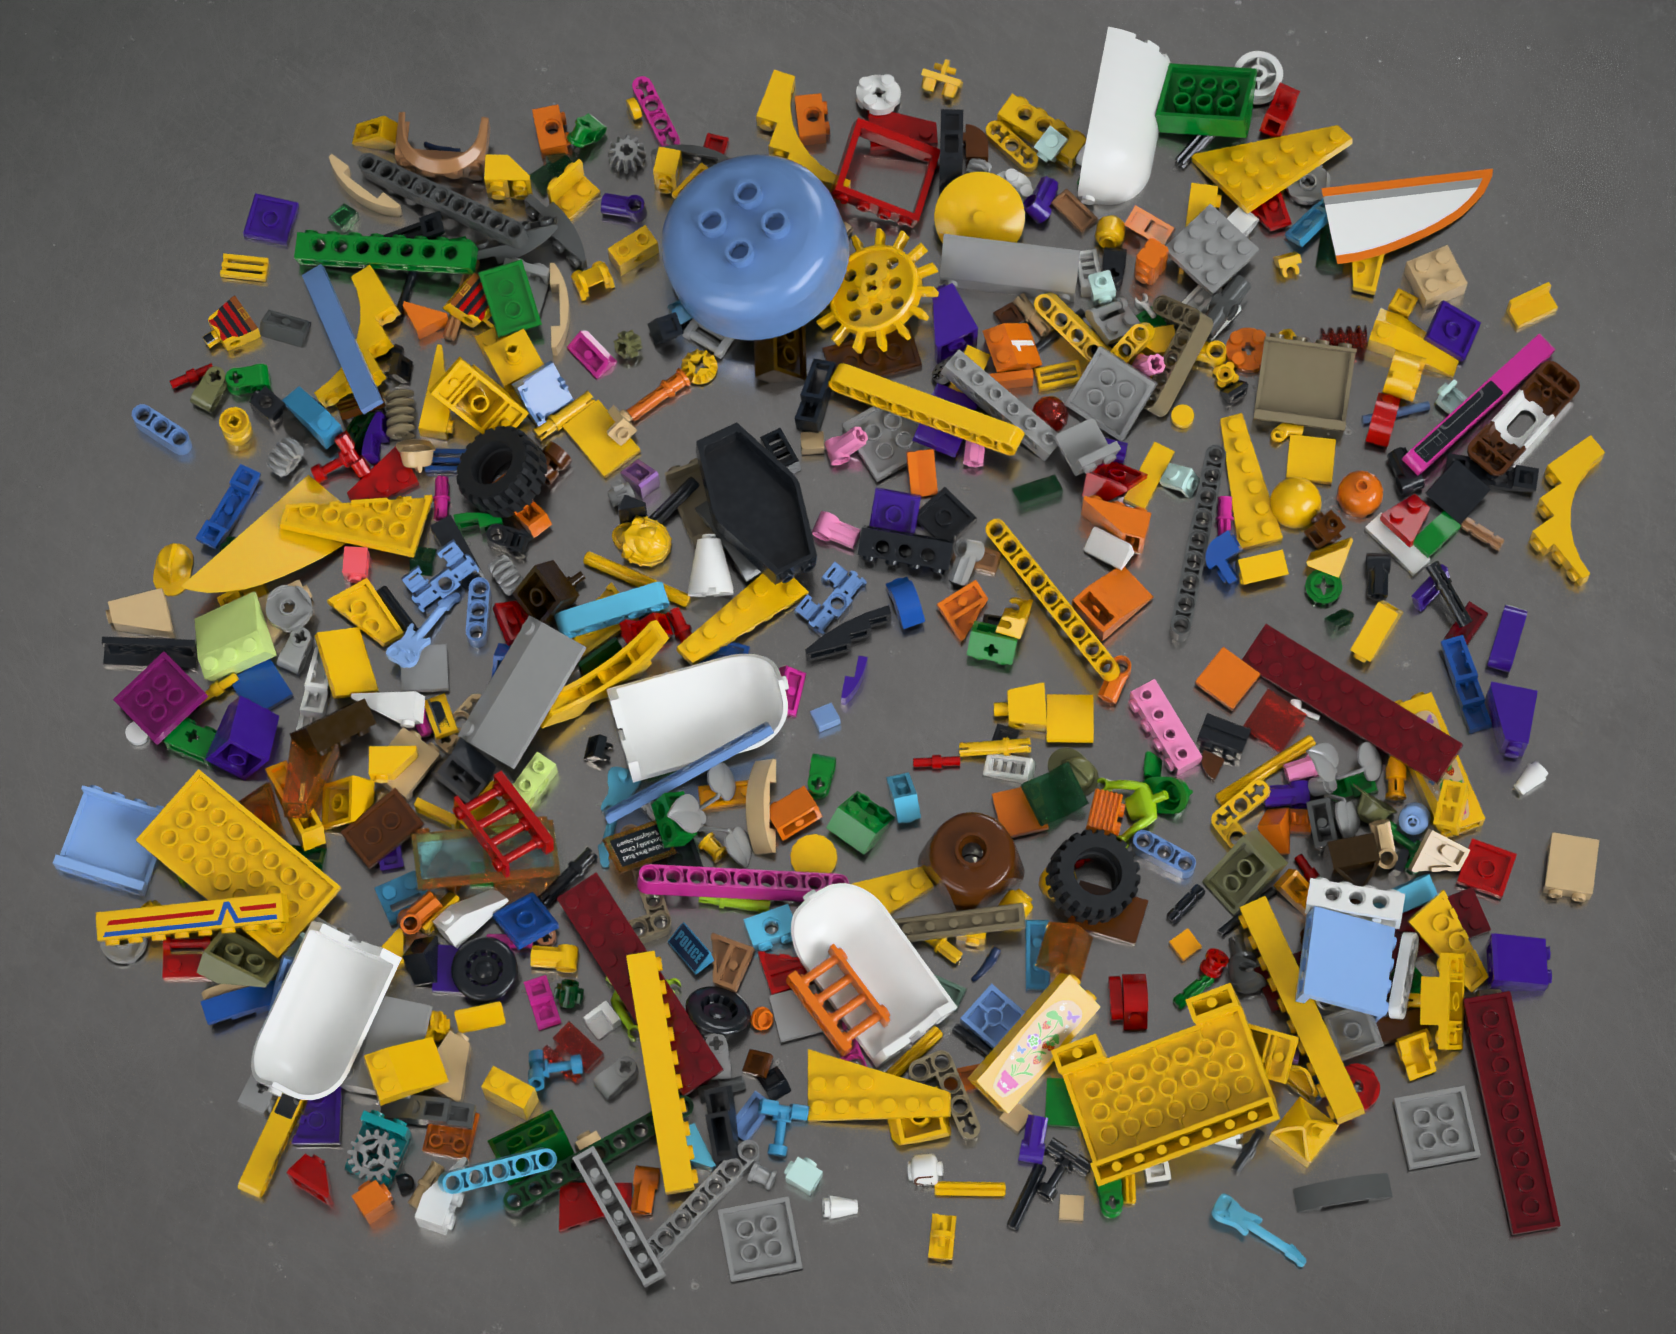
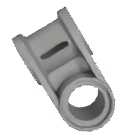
M301 627L291 632L285 647L280 652L277 666L296 674L302 672L314 644L313 638L306 628ZM305 636L306 641H301L300 643L297 641L298 638L303 639Z
M712 1033L707 1037L706 1042L724 1071L711 1080L731 1079V1063L726 1038L724 1035ZM716 1040H719L720 1044H722L719 1046V1050H715L711 1046L715 1044Z
M623 1056L599 1073L592 1082L607 1100H611L624 1087L635 1080L639 1073L638 1067L634 1059ZM624 1065L630 1067L631 1072L627 1073L622 1067Z

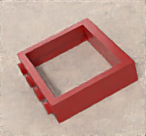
M857 118L852 124L831 189V195L833 198L840 200L841 204L848 203L855 206L859 211L874 213L882 220H892L901 227L905 225L914 228L919 222L939 159L940 149L864 119ZM859 136L928 163L913 212L843 186Z

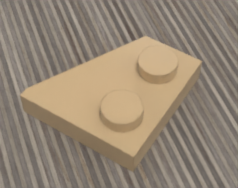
M1428 829L1408 869L1413 872L1460 871L1470 850Z

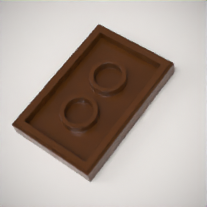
M394 788L340 833L366 866L371 869L425 824L400 792Z
M1082 880L1079 883L1085 891L1094 895H1106L1111 891L1109 888ZM1135 896L1132 902L1116 918H1111L1109 922L1105 923L1099 921L1096 925H1089L1088 920H1085L1083 923L1076 922V917L1071 915L1067 926L1135 946L1148 900Z

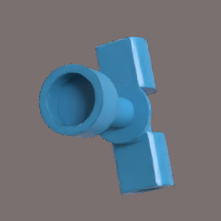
M535 1049L529 1052L530 1069L528 1070V1082L536 1091L544 1089L545 1077L550 1078V1073L572 1070L573 1075L583 1073L581 1054L571 1055L570 1061L548 1063V1059L544 1058L543 1050Z
M760 1099L758 1114L773 1116L772 1121L777 1122L774 1144H769L767 1154L781 1157L787 1156L788 1147L783 1146L786 1123H791L792 1119L807 1121L809 1106L799 1104L787 1106L779 1104V1101Z

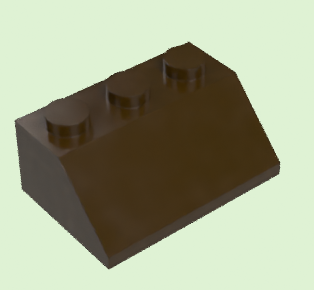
M805 325L781 336L754 340L755 378L770 383L806 381Z
M364 698L290 733V736L309 756L318 753L319 757L332 751L331 746L338 744L341 747L352 741L351 736L357 734L358 737H361L371 732L370 727L377 723Z

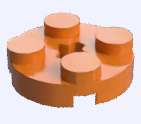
M1242 328L1232 332L1226 343L1227 361L1233 362L1237 370L1242 373L1258 372L1261 366L1266 333L1255 328ZM1250 346L1254 351L1251 352V355H1247L1246 351H1242V349Z

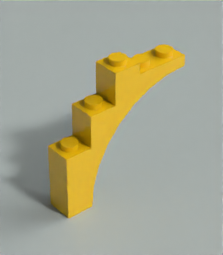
M774 70L756 115L757 126L765 131H774L768 146L769 155L783 157L804 166L831 193L836 174L819 164L808 153L793 125L791 101L795 89V76ZM845 178L843 186L851 189V180Z
M368 265L351 276L360 302V325L356 341L378 387L387 378L375 358L386 354L389 349L394 347L382 326L394 321L401 313L371 265ZM342 367L325 385L314 392L325 409L335 405L346 395L353 393Z
M1591 435L1547 465L1545 478L1555 488L1539 499L1537 507L1540 515L1548 520L1534 529L1530 536L1532 547L1537 552L1540 551L1543 556L1552 552L1553 559L1558 564L1564 566L1569 579L1577 582L1579 586L1588 581L1590 572L1580 559L1573 541L1571 506L1578 485L1587 473L1602 461L1605 451Z
M657 620L651 621L629 644L606 662L583 677L564 686L540 727L545 728L579 717L592 702L608 698L606 689L640 678L652 665L651 659L669 640L668 635Z

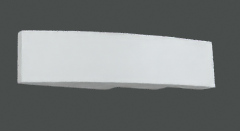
M318 647L314 649L305 681V692L300 706V717L296 730L324 717L326 714L331 690Z

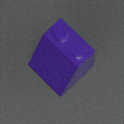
M953 283L938 286L936 288L939 292L938 297H932L934 357L936 364L951 358L959 349L963 352L967 345L972 347L977 345L978 327Z
M1491 681L1485 696V703L1492 722L1499 753H1503L1509 758L1523 757L1529 743L1538 691Z
M240 695L228 705L205 760L246 780L269 761L280 716Z
M1491 933L1485 946L1487 974L1489 976L1487 978L1488 989H1500L1501 992L1545 991L1548 984L1552 983V971L1547 969V960H1550L1551 952L1550 946H1546V939Z

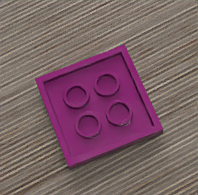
M163 651L113 700L158 745L209 696Z

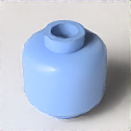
M1412 802L1405 805L1401 810L1398 818L1399 826L1407 834L1419 835L1428 827L1431 816L1425 805Z

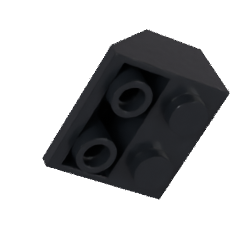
M459 737L431 774L467 803L479 795L487 785L497 766L462 737Z

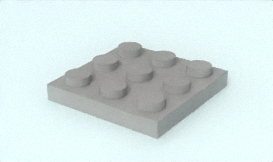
M1212 204L1208 205L1166 245L1169 249L1168 256L1211 297L1260 250Z
M1100 346L1064 405L1087 420L1090 418L1094 419L1099 428L1119 441H1123L1158 383Z
M875 406L842 423L845 433L855 426L861 427L866 432L868 437L866 445L858 449L857 452L876 482L907 466V451L932 449L912 441L919 425L918 422Z
M1465 1085L1394 1098L1393 1102L1409 1170L1480 1157L1481 1154Z
M789 1196L718 1210L731 1282L803 1269Z

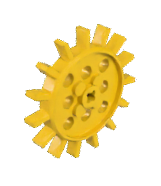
M876 228L875 244L864 248L863 243L856 235L851 237L852 245L856 252L849 256L843 282L832 301L828 304L830 305L831 312L816 321L823 330L837 321L841 324L831 338L837 346H840L851 332L856 335L852 348L858 354H862L867 337H876L878 347L882 352L887 351L886 334L897 329L899 334L908 341L911 336L904 324L909 318L914 315L925 321L929 319L926 312L917 306L921 297H938L939 292L935 287L922 286V278L937 273L938 268L933 262L919 268L916 266L915 263L928 252L922 243L906 254L903 249L910 237L904 231H900L893 246L885 245L886 234L881 228ZM898 263L896 268L891 269L893 264ZM874 269H877L875 274L870 275ZM856 275L855 279L849 282L850 278ZM901 282L898 288L893 289L897 283ZM855 295H859L855 301H852ZM904 302L902 307L896 309L899 303ZM882 308L881 313L875 315L876 311ZM861 314L860 319L854 321L855 317Z

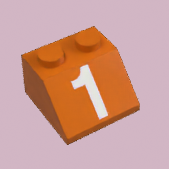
M1003 323L982 331L997 373L1030 370L1042 365L1028 323Z

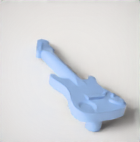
M454 592L439 600L437 608L417 632L414 631V624L411 623L405 635L387 648L386 657L402 668L414 667L420 658L421 651L431 644L430 637L423 639L424 636L445 611H449L455 603L461 600L460 594Z

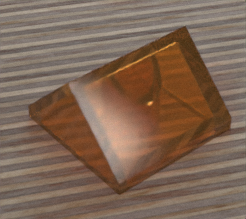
M266 782L239 801L240 804L280 837L286 835L275 793L270 782Z
M1048 922L1035 966L1055 974L1064 973L1069 975L1071 973L1081 980L1093 937L1078 924Z

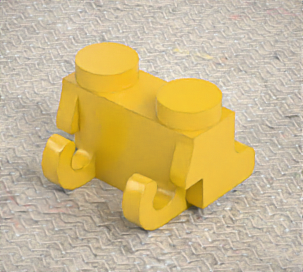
M602 261L595 262L592 268L585 271L576 270L571 275L581 301H585L589 297L588 288L604 281L605 289L615 288L609 269L605 262Z

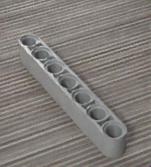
M753 1140L741 1142L738 1145V1158L724 1160L647 1240L659 1263L674 1250L749 1172L754 1163L759 1160L760 1152L756 1142ZM746 1148H752L755 1151V1155L751 1158H746L742 1155V1152ZM734 1165L738 1167L739 1171L735 1175H729L725 1172L726 1168ZM715 1182L722 1185V1189L716 1193L709 1190V1186ZM696 1200H702L705 1202V1207L701 1210H696L692 1207V1204ZM680 1217H685L689 1221L687 1226L682 1228L678 1227L675 1222ZM662 1235L671 1236L672 1241L669 1244L662 1245L659 1243V1238Z

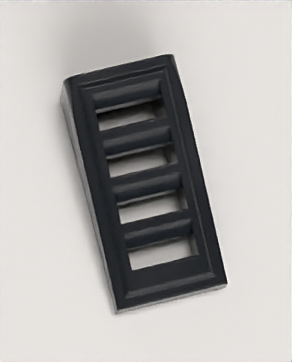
M781 428L760 437L764 447L777 459L789 454V456L779 461L793 474L801 471L800 462ZM777 439H781V441L773 445H769V443ZM785 446V448H783V449H781V450H779V451H777V452H775V453L773 452V451H775V450H777V449H780V448H782V447Z

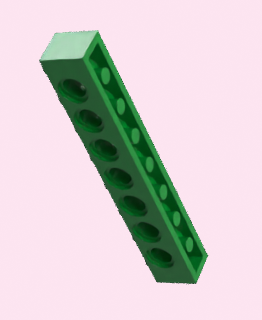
M305 230V233L297 232L294 259L300 265L318 266L322 264L323 266L365 268L371 265L373 269L472 275L476 271L478 248L472 240L460 238L458 241H450V239L445 237L429 240L424 236H415L414 239L403 235L384 237L382 234L372 233L370 236H362V234L357 232L340 235L336 231H327V234H322L315 230ZM320 244H325L323 250L316 251ZM342 245H347L344 252L338 253ZM369 246L366 253L360 254L363 247ZM385 248H391L387 255H382ZM407 249H413L409 256H404ZM435 250L432 257L426 258L428 251ZM457 251L454 258L448 259L449 253Z

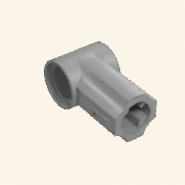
M962 537L956 541L954 545L956 558L948 580L960 585H968L975 562L980 561L984 556L985 547L982 542Z

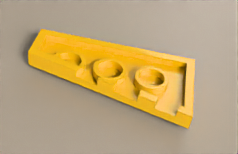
M1441 890L1407 922L1439 958L1440 953L1465 954L1464 987L1472 993L1489 976L1476 950L1473 949L1465 929H1463L1458 920V916L1454 908H1452L1445 890Z

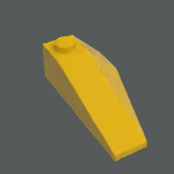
M1380 309L1366 350L1393 358L1395 350L1411 353L1426 358L1424 369L1450 378L1454 377L1459 360L1423 340L1426 332L1403 315Z

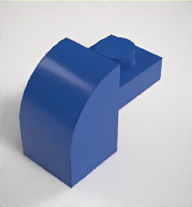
M1227 530L1209 544L1205 557L1208 569L1213 570L1219 567L1217 571L1219 577L1224 583L1227 581L1228 584H1234L1240 580L1228 560L1243 551L1231 530Z
M908 577L897 578L885 584L903 629L925 622L921 603L912 580L909 581Z

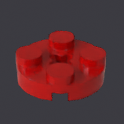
M1359 1063L1349 1064V1066H1345L1353 1085L1355 1082L1360 1083L1359 1087L1362 1088V1092H1357L1364 1107V1111H1367L1378 1099L1380 1083L1370 1067Z

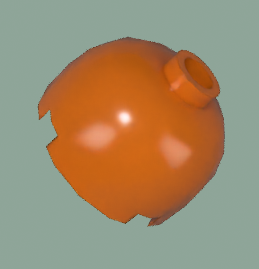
M1358 470L1350 472L1342 479L1338 486L1337 501H1339L1342 510L1352 517H1367V515L1375 513L1382 503L1383 488L1381 482L1368 471Z

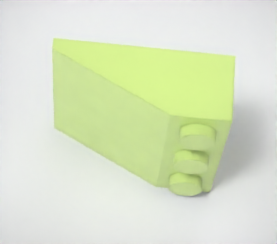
M251 592L194 619L197 656L204 679L220 682L233 672L235 674L277 656L256 592Z

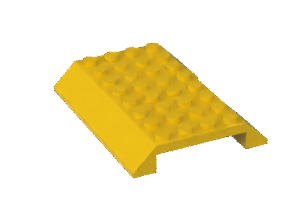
M1231 983L1186 999L1192 1020L1196 1024L1195 1026L1110 1058L1107 1057L1097 1034L1051 1050L1058 1073L1064 1078L1092 1159L1090 1165L1098 1186L1280 1119L1276 1099L1244 1010Z

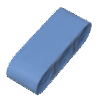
M139 404L133 408L132 418L140 431L175 454L185 455L190 452L192 442L185 429L148 405ZM142 415H148L146 420H138ZM160 427H167L166 431L162 433L157 432ZM178 439H185L183 444H175Z
M482 577L474 578L469 584L466 636L468 643L474 648L485 646L489 636L491 589L489 582ZM479 587L486 589L482 594L475 593V590ZM477 609L484 610L481 616L473 615V612ZM475 631L483 633L479 638L471 637Z
M1140 830L1135 833L1132 841V850L1136 855L1179 878L1186 879L1192 876L1195 870L1196 859L1191 853L1150 831ZM1145 839L1149 845L1147 847H1140L1137 841ZM1165 850L1170 856L1168 858H1161L1158 852ZM1182 861H1186L1190 864L1191 867L1187 870L1181 869L1178 864Z

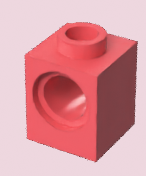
M344 547L342 569L344 580L357 584L368 578L370 554L367 547Z

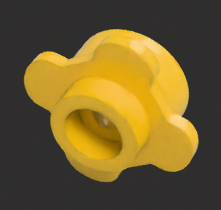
M1227 362L1213 369V374L1218 379L1217 384L1219 387L1224 388L1231 382H1238L1239 376L1235 373L1233 362Z

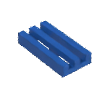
M436 449L433 452V456L460 457L467 449ZM433 457L432 463L460 464L461 461L460 458ZM430 465L425 467V472L457 473V466Z

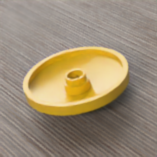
M978 171L963 174L952 180L944 188L936 203L934 222L942 243L944 234L1017 243L1024 228L1025 211L1020 195L1007 180L993 173Z

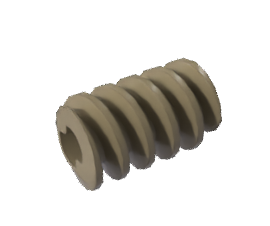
M400 389L391 391L386 395V418L388 419L386 421V427L388 428L386 434L389 438L395 440L414 438L415 435L409 432L415 430V425L409 423L415 421V417L410 415L415 412V409L408 407L415 404V401L409 398L414 396V391Z

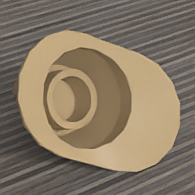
M409 439L396 444L405 467L415 468L416 472L421 473L423 467L432 464L433 452L436 448L430 441Z

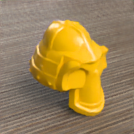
M636 515L632 522L620 524L612 532L613 542L619 550L623 551L621 556L627 559L629 563L637 564L640 567L647 566L652 568L664 563V560L671 552L672 538L666 527L657 520L648 518V516L641 517Z

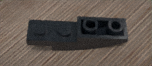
M941 109L939 196L952 180L962 175L963 110Z

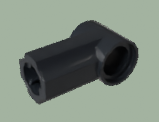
M1406 447L1396 448L1387 454V458L1395 473L1397 488L1401 495L1425 487L1422 474L1417 476L1402 460L1408 453Z
M1366 554L1365 570L1368 573L1367 597L1375 600L1388 597V574H1390L1391 554Z

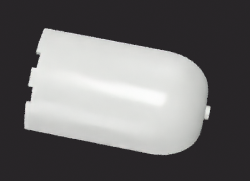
M1108 27L1080 173L1077 199L1086 205L1121 204L1137 196L1146 186L1152 170L1159 133L1155 114L1168 66L1171 63L1167 54H1161L1159 52L1160 47L1149 40L1143 42L1135 38L1136 34L1113 27Z
M756 654L724 656L606 689L617 728H622V730L617 732L622 749H624L633 783L677 771L762 723L768 722L774 734L739 753L758 748L770 741L780 731L788 712L785 690L789 689L786 676H781L777 665L772 660Z
M838 883L824 887L817 892L813 889L803 896L804 902L796 909L792 917L791 936L797 956L804 968L809 972L831 957L828 950L832 944H835L837 948H842L848 957L847 962L879 1005L883 1004L890 1013L889 1018L891 1020L888 1026L884 1028L878 1021L855 1038L876 1068L901 1052L900 1050L909 1043H915L935 1023H941L958 1008L884 905L870 892L852 884ZM836 964L814 979V982L823 991L845 975ZM850 983L827 1000L836 1011L859 994ZM864 1002L841 1019L850 1030L872 1015L873 1012Z
M311 921L255 1042L251 1059V1071L254 1079L269 1087L267 1091L278 1097H281L283 1093L302 1100H315L335 1091L343 1083L355 1061L402 959L401 957L382 947L363 941L361 943L354 940L352 942L348 941L349 935L324 923Z

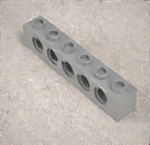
M960 349L945 364L940 372L944 377L991 417L1022 429L1025 435L1021 442L1044 462L1058 447L1055 436L1058 433Z
M592 1146L573 1157L575 1164L644 1287L646 1288L665 1277L666 1274L595 1147Z

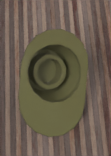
M1061 748L1052 753L1048 760L1049 773L1068 792L1077 796H1085L1096 789L1098 786L1097 780L1099 779L1098 771L1080 752L1072 748Z
M1353 784L1362 792L1357 805V814L1362 821L1372 823L1376 820H1386L1391 813L1397 814V811L1391 805L1367 794Z

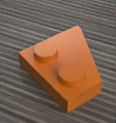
M974 580L937 603L936 606L960 643L965 639L974 624V620L976 621L988 597L978 582Z

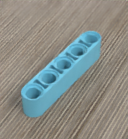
M654 582L557 613L554 618L559 632L569 638H574L619 624L625 619L632 620L664 610L670 603L663 583Z
M1424 874L1392 888L1405 894L1403 912L1430 901L1438 894L1430 874ZM1382 903L1373 904L1376 908L1385 907Z
M548 1148L527 1150L445 1171L438 1178V1186L443 1192L449 1194L465 1192L550 1170L556 1165L557 1156L553 1150ZM545 1152L548 1155V1162L542 1166L539 1163V1156ZM520 1158H523L525 1161V1168L522 1171L516 1169V1162ZM500 1164L502 1173L500 1176L495 1177L492 1173L493 1167ZM473 1170H477L479 1173V1179L475 1183H471L469 1180V1175ZM450 1176H453L456 1180V1184L452 1189H448L446 1186V1180Z

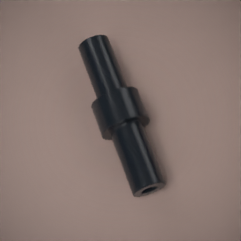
M955 1024L952 1031L966 1041L965 1044L971 1049H977L987 1057L992 1049L983 1043L981 1038L975 1033L971 1034L960 1024Z
M1256 1129L1248 1143H1244L1239 1151L1241 1154L1231 1168L1234 1172L1239 1174L1248 1159L1253 1158L1257 1151L1256 1147L1265 1134L1263 1131Z

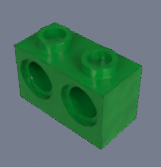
M684 791L663 793L651 805L664 848L685 846L697 835V832H686L678 823L667 817L671 806L680 796L684 795Z

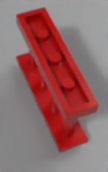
M501 770L494 774L492 789L466 804L462 802L458 795L455 796L454 808L452 810L459 821L463 820L490 856L497 872L501 871L505 878L510 876L509 863L535 848H541L545 855L554 851V839ZM497 796L504 799L506 802L505 806L479 821L471 814V811ZM508 814H515L519 819L517 824L492 838H489L483 830ZM522 831L529 832L532 840L504 856L496 847Z

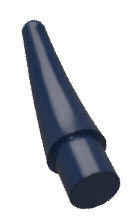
M424 142V146L430 150L461 152L460 148L438 146Z
M993 946L982 966L971 977V980L976 981L987 973L997 962V958L1002 950Z

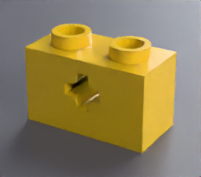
M665 147L658 148L653 175L655 189L661 193L670 194L679 186L683 170L681 150Z
M646 225L608 248L609 260L621 276L659 253L658 242Z

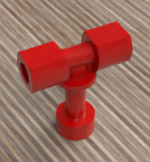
M347 430L338 434L334 440L341 450L338 452L339 457L324 466L318 463L310 468L319 484L328 479V473L342 465L346 468L351 466L358 478L365 476L371 471L365 458L362 455L359 456L354 449L355 443Z

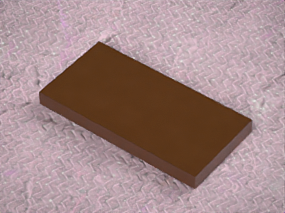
M910 324L905 325L911 336L908 341L899 334L897 329L886 334L887 351L882 352L878 347L876 337L866 338L862 354H858L852 348L855 339L842 342L840 346L834 344L822 348L825 360L836 362V368L838 364L844 363L883 378L922 368V362Z

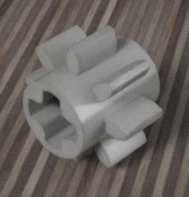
M619 479L610 483L611 490L607 491V495L613 507L620 506L624 495L635 497L628 482L623 484Z

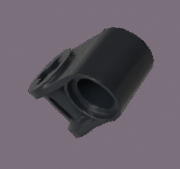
M1104 247L1103 271L1110 270L1112 277L1115 278L1113 282L1117 292L1122 287L1127 249Z
M492 524L488 527L486 533L487 543L491 549L507 553L516 558L523 559L526 557L525 550L528 541L532 539L530 533L501 524ZM494 534H501L503 536L498 541L493 540L491 537Z

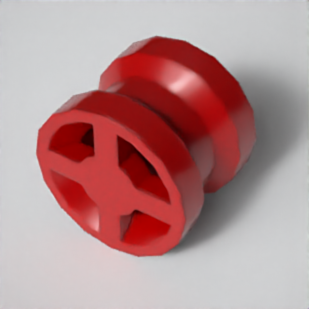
M1211 948L1206 952V959H1203L1200 963V970L1208 977L1219 978L1223 973V967L1227 966L1229 958L1223 951Z

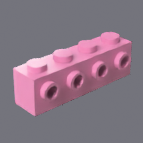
M1153 679L1131 691L1128 703L1134 713L1138 712L1142 719L1140 723L1146 733L1150 732L1152 735V743L1157 752L1161 751L1166 758L1164 763L1170 772L1173 771L1177 777L1201 764L1202 755L1157 681Z

